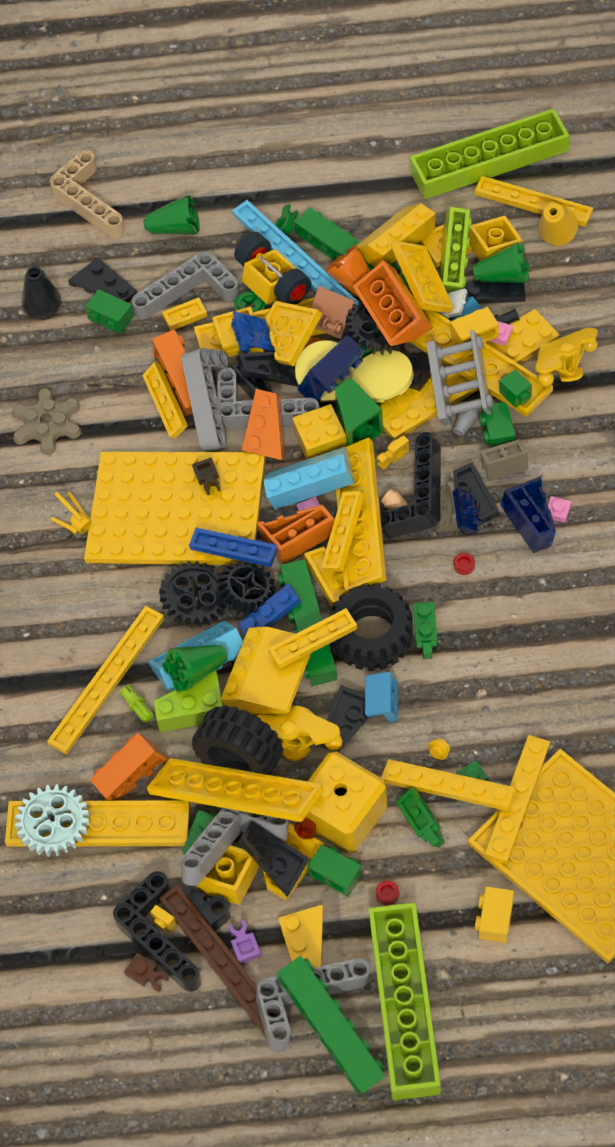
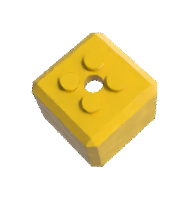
M338 752L328 753L307 781L322 784L324 792L303 821L300 822V825L345 853H354L387 809L385 781ZM343 787L347 790V793L343 796H337L334 793L335 790Z

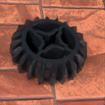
M238 561L235 565L231 563L228 569L225 568L218 579L217 585L218 596L220 599H223L222 605H229V611L236 610V615L243 612L246 617L249 613H257L258 607L263 606L264 602L271 598L276 591V586H273L274 579L269 578L270 572H263L264 566L258 568L256 567L257 564L249 565L248 562H244L243 565ZM246 584H248L247 592L245 593V592H244L245 589H246L245 587H246Z

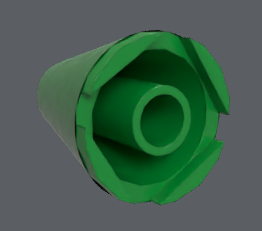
M184 196L147 214L146 219L143 220L145 230L149 231L150 234H198L200 222L198 211L195 212L192 207L195 205L192 196Z

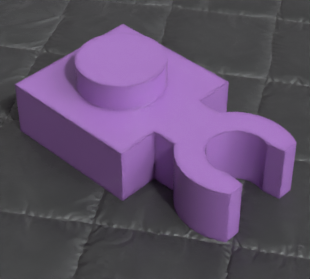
M241 920V930H234L232 924L229 925L230 934L236 938L231 940V944L237 960L240 964L261 957V953L254 934H247V924L244 920Z

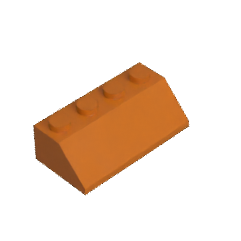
M384 260L353 285V288L389 345L394 346L417 340L432 328L431 323L396 269Z

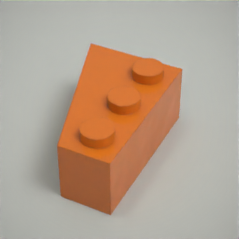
M255 390L242 451L286 461L281 396L279 394Z
M318 505L297 511L296 515L285 518L283 515L279 516L277 520L271 522H257L260 538L263 542L277 545L276 557L282 564H286L328 539L332 531L334 518L323 505Z
M137 733L127 740L126 745L120 751L113 753L110 760L104 766L95 771L90 781L107 800L118 801L137 787L135 782L145 775L148 778L154 774L152 770L162 762L165 765L169 759L154 742Z

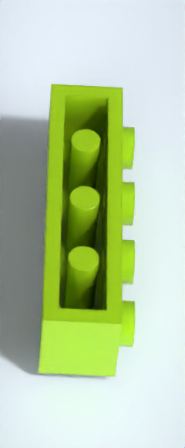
M450 207L445 214L440 278L446 291L449 293L461 290L465 287L466 283L464 268L466 269L468 263L466 249L469 247L470 238L467 236L468 230L471 227L469 209Z

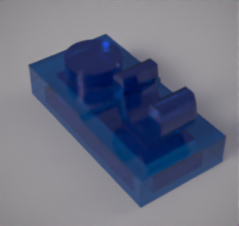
M460 488L455 489L452 493L457 528L474 534L478 532L477 525L481 523V519L475 516L480 512V509L475 508V499L472 493Z

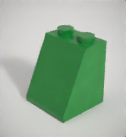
M352 378L339 383L335 388L336 412L346 435L347 446L368 437L374 440L383 433L382 409Z

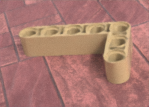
M83 150L50 178L53 196L108 236L119 238L125 232L122 215L81 187L97 171L94 153L90 150Z

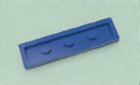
M195 528L189 544L190 550L267 567H272L278 551V547L275 544Z

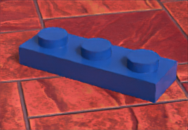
M287 584L264 602L263 606H259L257 613L252 612L238 625L245 636L248 628L271 627L302 601L293 587Z

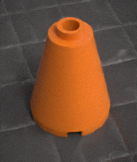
M355 245L348 249L346 254L339 256L325 272L360 299L353 285L367 275L370 270L359 248Z

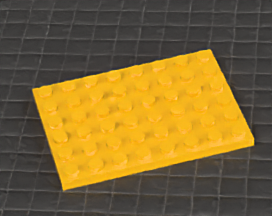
M101 452L90 518L92 523L89 524L85 549V563L187 564V561H189L191 565H195V562L198 561L199 565H204L205 563L207 565H230L231 563L235 565L239 560L190 550L189 544L195 528L252 540L257 539V522H259L266 456L250 452ZM212 457L219 475L217 480L219 481L221 491L218 492L217 488L212 486L209 488L210 495H207L204 490V484L199 485L192 464Z
M559 749L542 766L508 863L503 864L485 858V852L499 817L500 809L468 839V845L609 964L615 958V793L564 751Z

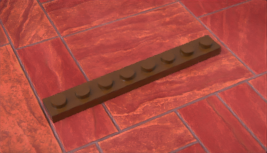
M176 885L159 897L161 904L175 918L178 926L266 1038L256 1002L257 985L179 885ZM269 1013V1014H268V1016H270V1017H272V1018H275V1017H278V1016H279V1015L276 1014V1013Z

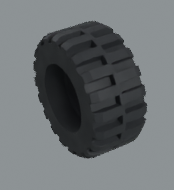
M367 584L361 585V588L356 589V587L349 589L348 594L343 593L339 596V601H335L329 617L346 608L355 622L364 617L376 616L385 619L391 624L390 630L377 638H363L351 632L331 643L332 647L336 650V654L340 659L344 658V663L349 666L355 664L356 669L363 670L364 667L368 668V671H375V668L380 667L382 670L388 668L387 665L390 663L392 665L399 662V657L403 658L407 654V649L412 644L413 617L409 604L406 600H403L401 594L398 592L393 593V589L387 586L381 588L379 584H374L368 587Z
M217 706L205 714L192 738V748L195 751L196 757L201 759L202 764L271 775L283 753L282 741L278 738L277 732L272 730L268 723L261 721V718L258 716H253L249 714L250 712L239 710L237 707Z

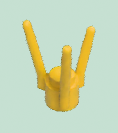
M70 491L67 492V495L79 512L58 492H55V496L73 516L70 519L71 525L54 517H51V521L67 528L75 535L78 532L80 534L86 533L92 521Z

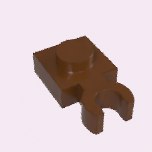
M138 953L124 971L125 976L145 987L147 982H150L152 988L158 992L162 989L159 984H156V981L158 979H163L166 982L169 980L166 973L162 971L155 972L157 969L155 963Z

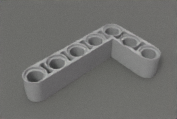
M201 252L137 293L132 298L134 315L141 320L147 319L204 281L224 301L234 302L239 295L238 281L213 254Z
M206 348L184 353L182 355V365L200 447L204 452L224 448L226 446V436L212 372L227 368V356L223 350Z
M223 368L218 372L217 399L223 427L228 429L247 428L253 400L238 401L236 372L232 368ZM314 398L281 399L282 426H293L292 417L318 409V401Z
M222 808L182 857L181 873L183 883L192 886L202 882L240 832L246 830L251 821L280 840L285 841L288 838V820Z
M357 958L316 967L312 972L317 979L321 978L328 987L326 992L328 995L365 987L369 981L371 966L367 960ZM361 971L364 975H356L354 972ZM338 976L341 978V980L336 981L333 980L331 977ZM270 977L258 983L256 1002L269 1047L273 1051L282 1052L288 1048L291 1035L284 1005L294 1002L278 979ZM269 991L272 995L265 996L262 992ZM269 1013H276V1014H278L279 1016H278V1017H275V1018H272V1017L268 1016V1014H269ZM280 1034L283 1035L285 1038L276 1039L274 1035Z

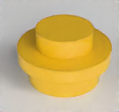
M437 738L428 744L429 752L435 759L444 760L448 757L450 747L443 739Z

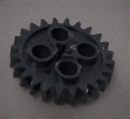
M361 300L358 301V306L353 304L352 310L348 311L345 330L348 331L347 337H352L351 343L358 342V349L364 346L365 352L372 349L374 355L376 351H380L381 355H383L384 350L392 354L393 348L399 351L400 346H405V343L394 346L389 345L381 331L379 338H375L377 324Z
M187 561L186 567L178 564V570L172 567L170 574H165V580L161 581L159 589V601L163 603V610L168 609L167 616L174 614V622L182 619V625L184 626L188 621L190 622V627H193L194 622H197L199 627H202L203 621L210 625L211 618L217 621L218 616L223 615L224 608L228 606L222 605L223 599H220L218 596L217 585L221 572L214 574L215 567L209 570L206 569L207 563L199 567L198 561L195 562L194 566H191L189 561ZM190 578H192L194 582V593L191 592L192 583ZM177 585H184L185 587H184V588H181V587H178ZM195 596L197 597L196 603L199 610H196L195 608ZM203 601H210L211 603L206 604ZM183 603H186V604H189L190 606L185 607V606H183L182 604H183Z

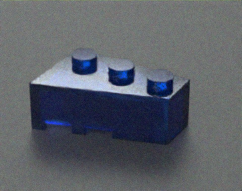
M347 335L308 371L297 390L305 398H314L319 403L327 393L330 394L337 387V383L340 380L343 382L350 375L349 371L352 368L356 370L362 364L363 360L361 358L366 351Z
M541 476L504 490L500 505L533 553L552 546L556 533L552 514L546 502V493H544L542 488Z

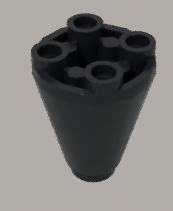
M33 266L25 274L22 308L31 317L47 320L59 309L62 303L61 295L41 268Z

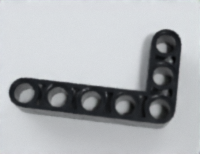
M429 432L420 433L415 439L414 503L380 512L382 533L387 538H395L435 527L440 521L441 447Z
M154 871L116 905L113 910V917L117 927L181 988L188 992L196 991L201 985V977L196 965L144 918L155 905L160 903L159 897L170 890L165 873ZM158 882L164 883L160 888L153 887ZM141 898L147 899L143 904L136 903ZM124 914L130 915L129 918L126 920L120 919V917ZM139 929L146 930L142 935L135 934ZM155 944L162 945L159 950H152ZM172 959L179 960L176 965H168V962ZM189 974L195 975V978L191 981L184 980Z

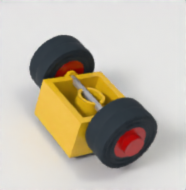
M251 232L247 234L236 246L234 257L244 267L242 282L266 304L279 299L281 302L297 305L307 296L312 284L310 278L292 265L276 249L271 251V243L261 233Z

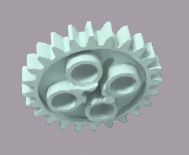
M56 784L54 790H51L49 785H46V791L44 792L37 788L38 794L34 795L30 792L31 799H23L25 807L19 806L18 811L20 814L15 815L18 822L15 824V827L19 830L17 832L19 839L23 838V845H28L30 851L36 848L38 855H41L45 850L47 857L50 856L52 851H55V854L59 856L61 849L67 854V847L76 848L75 841H83L80 834L88 833L86 827H84L90 826L89 819H87L90 817L89 811L86 810L88 808L87 804L83 802L81 795L77 796L74 789L69 792L67 786L60 790L58 784ZM58 804H64L59 809L54 808ZM42 813L41 817L33 818L34 815ZM68 822L72 823V825L67 828L63 827V825ZM45 832H51L49 836L42 837V834Z

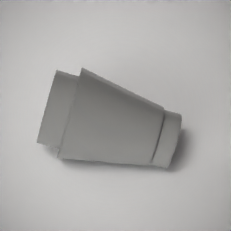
M472 409L458 413L453 432L463 437L478 419L479 411Z

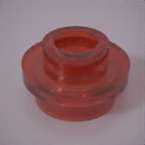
M304 818L302 822H296L294 825L295 832L302 839H312L317 833V826L310 819Z

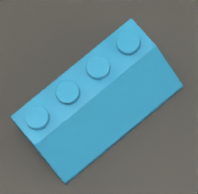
M346 447L271 471L266 474L263 480L267 499L275 510L354 484Z
M223 620L173 648L222 645L227 652L228 659L226 662H228L229 660H236L243 641L237 628ZM166 651L149 660L148 663L163 687L167 691L172 692L175 690L170 675L164 672L162 663L166 661L168 652Z

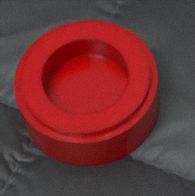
M468 553L458 554L454 558V570L460 575L471 574L475 569L474 557Z
M383 881L376 887V898L383 905H392L399 898V888L392 881Z

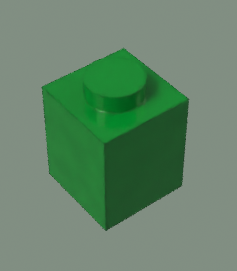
M515 369L499 380V393L517 408L521 404L527 403L532 397V384Z

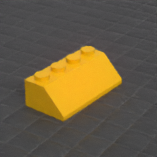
M421 203L404 207L356 246L359 248L364 260L373 267L379 265L383 260L392 265L397 259L391 245L395 241L418 244L434 231L436 213Z

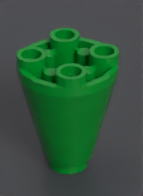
M513 244L473 265L476 281L521 284L530 282L528 273L530 272L528 260L524 259V244Z
M222 645L172 648L167 652L166 661L162 663L164 672L170 675L176 692L190 690L227 661L228 656Z

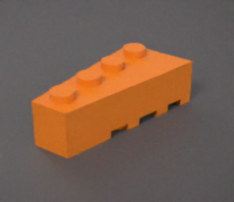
M174 329L152 338V350L155 360L158 359L163 371L167 372L166 378L171 389H176L174 395L185 416L193 412L182 365V355L186 353L183 348L185 343L182 336L177 335Z

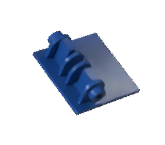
M233 311L234 318L231 325L236 341H238L239 350L242 353L250 352L252 346L275 352L265 319Z

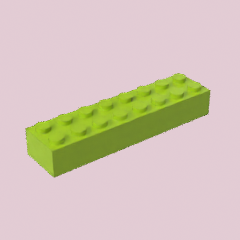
M553 108L410 156V173L426 200L479 182L481 176L491 178L568 152L570 135Z
M416 902L369 908L392 1101L441 1095Z

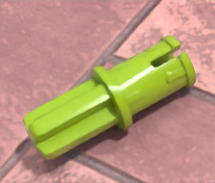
M127 685L129 690L124 686L120 690V695L129 704V709L134 711L142 722H150L153 718V713L144 703V698L139 697L131 685Z

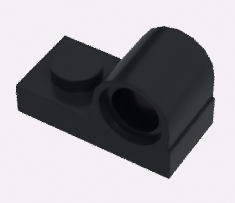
M193 886L184 889L186 896L214 931H217L229 921L230 909L224 897L214 896L207 901V898L200 889L196 891ZM216 908L224 909L219 914L213 912Z

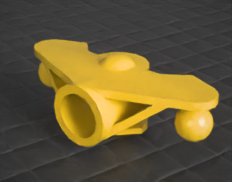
M585 328L550 343L543 344L539 350L535 370L539 373L537 378L539 384L544 387L550 386L554 381L552 373L559 374L560 380L565 382L582 378L583 369L578 367L584 350L586 352L596 350L598 346L596 340L598 330L595 328Z
M291 706L288 714L256 715L261 718V721L268 723L272 730L277 732L278 738L282 741V756L286 760L298 761L305 758L310 753L311 749L309 746L312 744L319 745L325 743V746L332 751L338 750L342 746L339 727L314 715L305 707Z

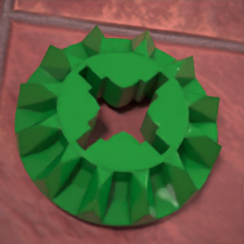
M246 291L236 297L234 308L235 311L247 308V304L251 305L253 303L254 307H251L252 312L264 310L266 303L253 291Z

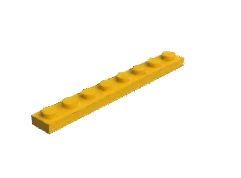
M147 606L143 608L48 739L49 746L66 755L69 753L162 624L164 615Z

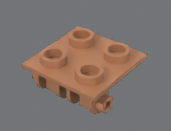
M319 286L311 306L312 309H317L322 313L315 328L341 339L346 327V316H348V311L352 310L355 301Z

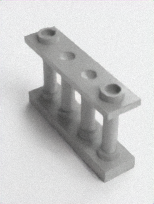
M474 330L470 331L471 341L446 348L439 347L435 341L426 343L438 420L444 426L452 424L451 417L456 413L482 407L488 415L492 414L491 407L494 406L492 395L488 392L482 355L484 342L482 337L478 336ZM473 349L474 360L449 367L443 366L442 359L445 356ZM476 368L478 379L453 386L446 385L445 378L448 375ZM475 388L480 390L481 399L453 406L449 404L448 397H451L452 394Z

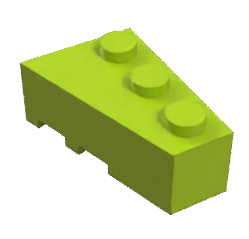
M216 670L188 691L176 692L174 690L154 700L160 732L198 726L209 710L217 706H223L220 700L221 692Z

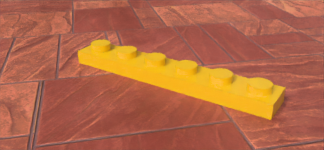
M481 176L475 188L476 196L541 215L547 205L557 203L572 211L577 218L578 225L587 227L593 214L592 207Z
M528 735L510 784L511 787L516 788V796L510 812L500 811L485 852V858L503 864L508 863L549 750L550 741Z
M388 759L381 776L386 784L408 789L413 787L417 791L509 812L517 793L515 787Z

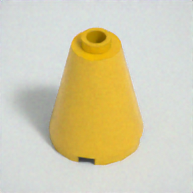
M551 203L545 207L539 220V234L546 243L554 246L566 245L574 239L578 231L577 218L569 209L557 203Z

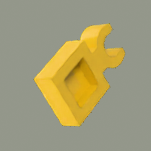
M404 435L398 440H393L387 447L388 451L377 456L379 461L377 465L384 470L391 462L394 464L409 452V440Z

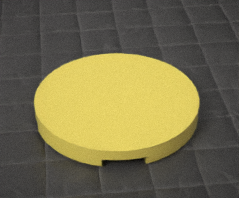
M318 341L307 346L300 354L295 366V378L301 390L309 398H314L319 402L335 401V388L339 383L352 378L356 362L349 350L341 344L333 341Z
M384 350L383 355H381L380 351H377L375 355L372 353L366 356L356 365L352 373V379L375 403H382L396 395H402L411 385L414 376L410 360L404 354L392 350V354Z

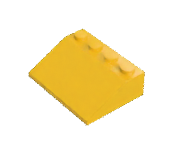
M270 627L248 628L220 699L225 706L229 708L237 707L242 711L246 710L251 715L289 713L311 653L279 669L269 654L268 648L293 636L295 633Z

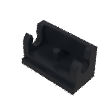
M236 363L231 365V368L236 372L238 385L252 400L254 399L256 389L273 393L268 383H265L262 379L244 376Z

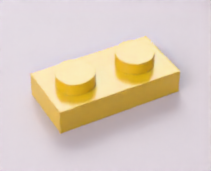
M196 298L162 312V315L169 330L172 331L206 318L207 312L200 298Z

